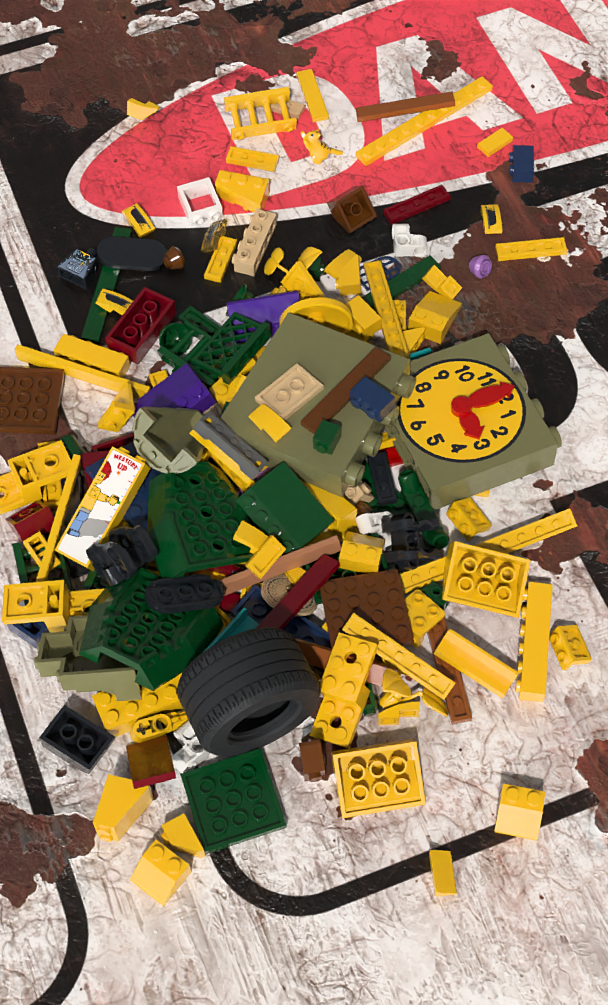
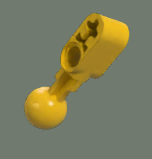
M171 712L138 720L130 730V737L137 743L161 737L166 733L177 730L188 721L185 712ZM156 722H162L165 725V729H158ZM149 727V729L146 730L143 735L141 732H137L138 728L140 730H145Z

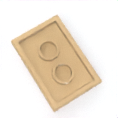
M296 363L256 395L255 401L260 405L265 404L285 421L324 389V385Z

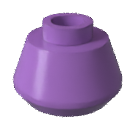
M487 255L475 256L469 262L471 273L479 279L486 277L491 271L492 263Z

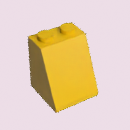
M108 774L93 820V825L101 840L106 842H112V840L119 841L152 803L153 794L150 785L134 789L131 779Z

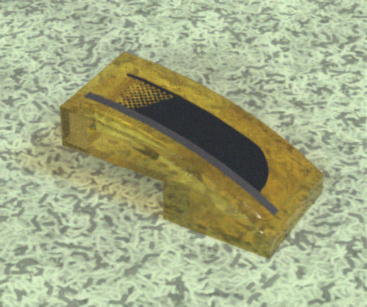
M226 219L215 221L210 225L204 236L201 251L208 253L218 249L219 238L225 236Z

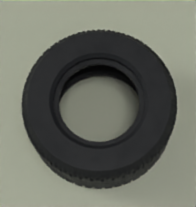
M275 627L247 630L213 645L186 667L177 686L178 699L200 745L207 752L217 756L244 754L268 745L288 734L312 714L318 704L321 693L319 682L294 636L288 631Z

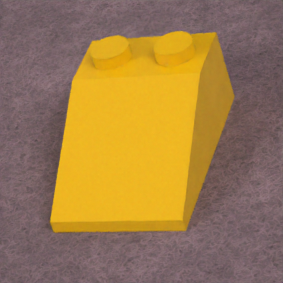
M429 291L413 310L409 318L408 330L424 327L426 328L425 338L441 344L462 303Z

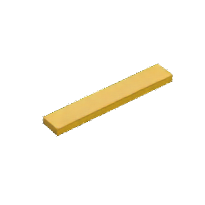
M352 613L342 628L350 636L376 643L379 646L376 654L441 699L445 700L455 685V682L355 613Z

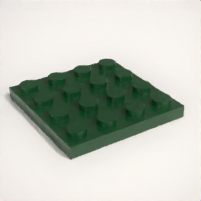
M261 748L180 774L205 854L287 828Z

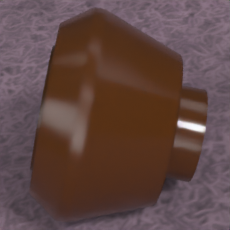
M172 246L164 254L163 262L167 268L182 269L184 267L185 260L179 248Z

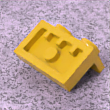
M470 497L453 502L446 513L447 517L467 542L472 541L476 534L488 531L492 527V524Z
M577 625L558 626L549 634V641L562 670H567L572 665L588 664L592 660Z

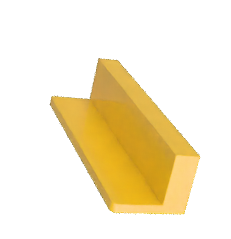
M452 629L447 631L433 653L501 698L506 695L512 682L519 674Z

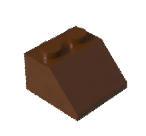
M363 185L353 186L327 202L334 219L349 233L377 217Z

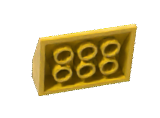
M454 541L449 544L447 551L442 600L519 618L531 560Z
M413 738L331 751L342 818L426 805L417 743Z

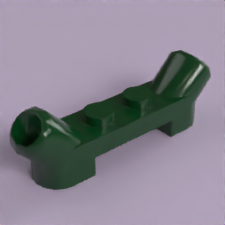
M411 469L401 472L398 475L401 487L400 493L415 521L438 519L419 483L417 472ZM442 526L437 530L421 532V537L429 549H443L449 544V536Z

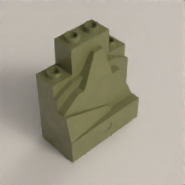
M88 615L69 617L68 624L62 632L42 633L41 641L37 643L38 656L34 659L35 668L39 669L41 677L56 676L57 681L61 682L63 691L76 690L77 693L103 691L114 694L117 701L142 700L143 686L135 683L138 670L106 654L102 656L98 663L79 655ZM127 644V645H126V646H128V647H134V646L131 645V644Z

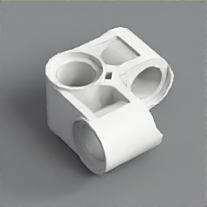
M409 224L392 225L393 248L397 256L422 257L427 254V238L425 236L410 234Z
M389 512L366 513L356 517L360 534L371 535L378 533L379 538L386 539L383 551L392 550L390 533H382L381 523L390 522L393 515Z
M189 720L174 731V736L183 748L173 755V765L180 773L194 770L196 766L208 758L210 753L204 749L198 752L195 751V748L200 743Z

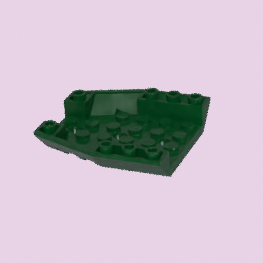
M208 461L197 463L182 473L167 474L162 472L149 481L146 531L158 551V557L155 558V562L161 579L181 577L186 572L248 562L254 555L250 553V547L233 540V537L242 521L254 526L258 530L260 529L236 502L241 493L221 469ZM194 479L198 481L199 484L194 485L190 482V480ZM205 511L209 513L211 516L205 517L201 514V512ZM218 544L222 546L223 549L216 550L213 547V545Z
M140 567L137 569V574L129 580L124 579L114 586L108 584L90 606L79 655L98 663L102 656L106 654L138 670L135 683L154 691L183 673L186 667L215 640L224 627V623L215 607L171 614L154 611L145 602V590L152 581L161 579V577ZM127 644H131V645H133L134 647H128V646H126V645H127Z

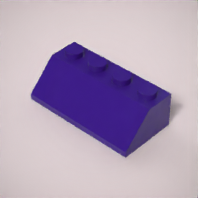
M298 291L228 302V315L230 317L236 312L259 324H262L263 321L270 324V338H272L279 328V319L282 313L292 304L299 302L300 297ZM235 319L232 326L241 325L242 322ZM247 328L246 332H255L256 328ZM244 329L233 331L234 336L245 334ZM246 339L237 340L235 342L236 344L246 342Z

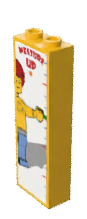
M112 446L55 548V551L92 571L95 568L86 554V549L93 543L100 542V544H106L110 542L109 531L119 526L150 470V467L145 464V459L138 455L135 458L130 456L131 452L122 447L118 450Z

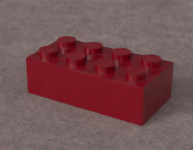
M144 287L105 337L107 348L126 354L129 357V361L138 365L159 338L160 330L169 324L176 315L175 301Z

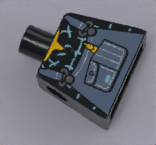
M89 248L85 253L75 249L57 265L59 277L87 290L98 271V263L95 258L97 251Z

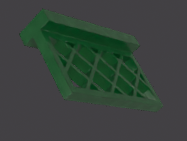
M234 312L192 359V364L221 377L224 383L230 385L271 337L270 324L264 321L262 324H259ZM235 319L242 322L241 325L232 326ZM247 328H256L255 332H246ZM244 329L245 334L234 336L233 331ZM231 332L232 334L230 337L221 338L223 333ZM246 339L244 344L236 345L235 341ZM233 341L234 346L223 348V343ZM221 344L220 349L210 350L212 345ZM226 352H236L234 356L225 357ZM223 353V358L212 359V355ZM210 356V361H200L202 357ZM225 363L221 370L214 367V365Z

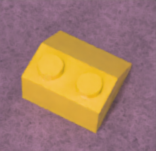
M347 531L339 556V568L364 574L378 572L386 539Z
M503 783L494 832L537 841L546 792Z
M155 839L142 855L130 881L162 906H165L191 874V869L187 862Z

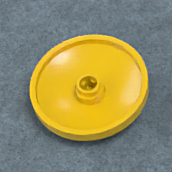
M322 297L309 298L292 304L282 313L279 319L280 326L289 312L346 335L350 333L353 326L351 311L345 304L335 299Z

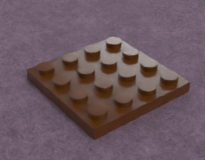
M0 367V432L55 435L65 376L64 369Z
M398 569L327 580L320 588L331 649L334 647L339 632L349 635L342 628L352 613L364 619L401 646L414 644Z

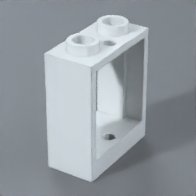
M209 177L177 186L178 198L190 227L223 218L221 203ZM210 194L214 206L191 211L187 200Z

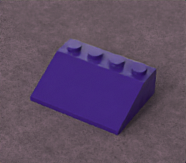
M186 363L134 402L135 412L133 417L135 418L137 411L143 406L196 409L203 413L217 402Z

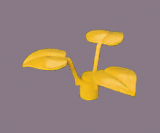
M308 247L303 251L298 261L301 260L306 269H308L322 251L314 247ZM276 248L272 252L271 257L264 266L265 274H272L276 267L285 273L289 272L279 264L284 257L282 249ZM281 285L279 289H273L270 295L286 293V288Z
M382 658L385 665L395 667ZM389 668L384 671L382 685L383 692L386 693L379 699V703L385 710L421 696L423 702L428 707L444 715L446 718L448 717L447 707L443 699L427 688H423L422 691L411 695L409 686L401 678V674L405 676L407 674L399 669L397 672Z

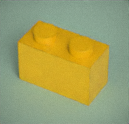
M359 295L345 304L351 311L352 328L356 335H360L365 340L381 329L382 318Z

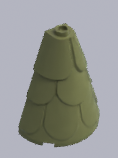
M141 407L137 411L132 425L135 438L133 442L138 454L145 459V462L150 467L163 473H182L189 470L201 460L202 452L205 448L189 433L204 415L196 409Z

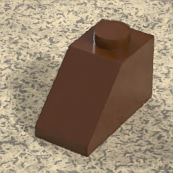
M320 739L299 743V758L304 781L318 782L325 778V766Z

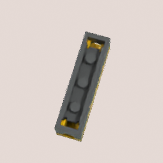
M210 411L198 421L189 433L248 485L268 463L264 457Z

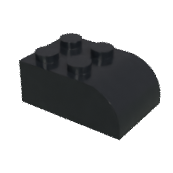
M64 705L39 739L44 748L78 770L90 774L115 741V736Z

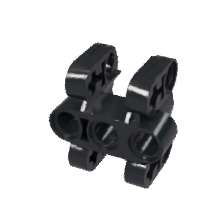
M411 513L393 515L390 522L381 523L382 533H390L392 552L384 553L385 563H394L398 571L414 570L421 561L444 558L443 550L436 548L422 550L419 544L418 532L439 529L441 527L440 519L415 521Z
M140 525L134 528H129V526L115 527L109 531L110 542L106 544H100V542L93 543L86 549V554L96 572L102 579L107 580L110 586H114L124 579L129 580L137 574V569L146 562L150 563L158 557V551L147 531Z

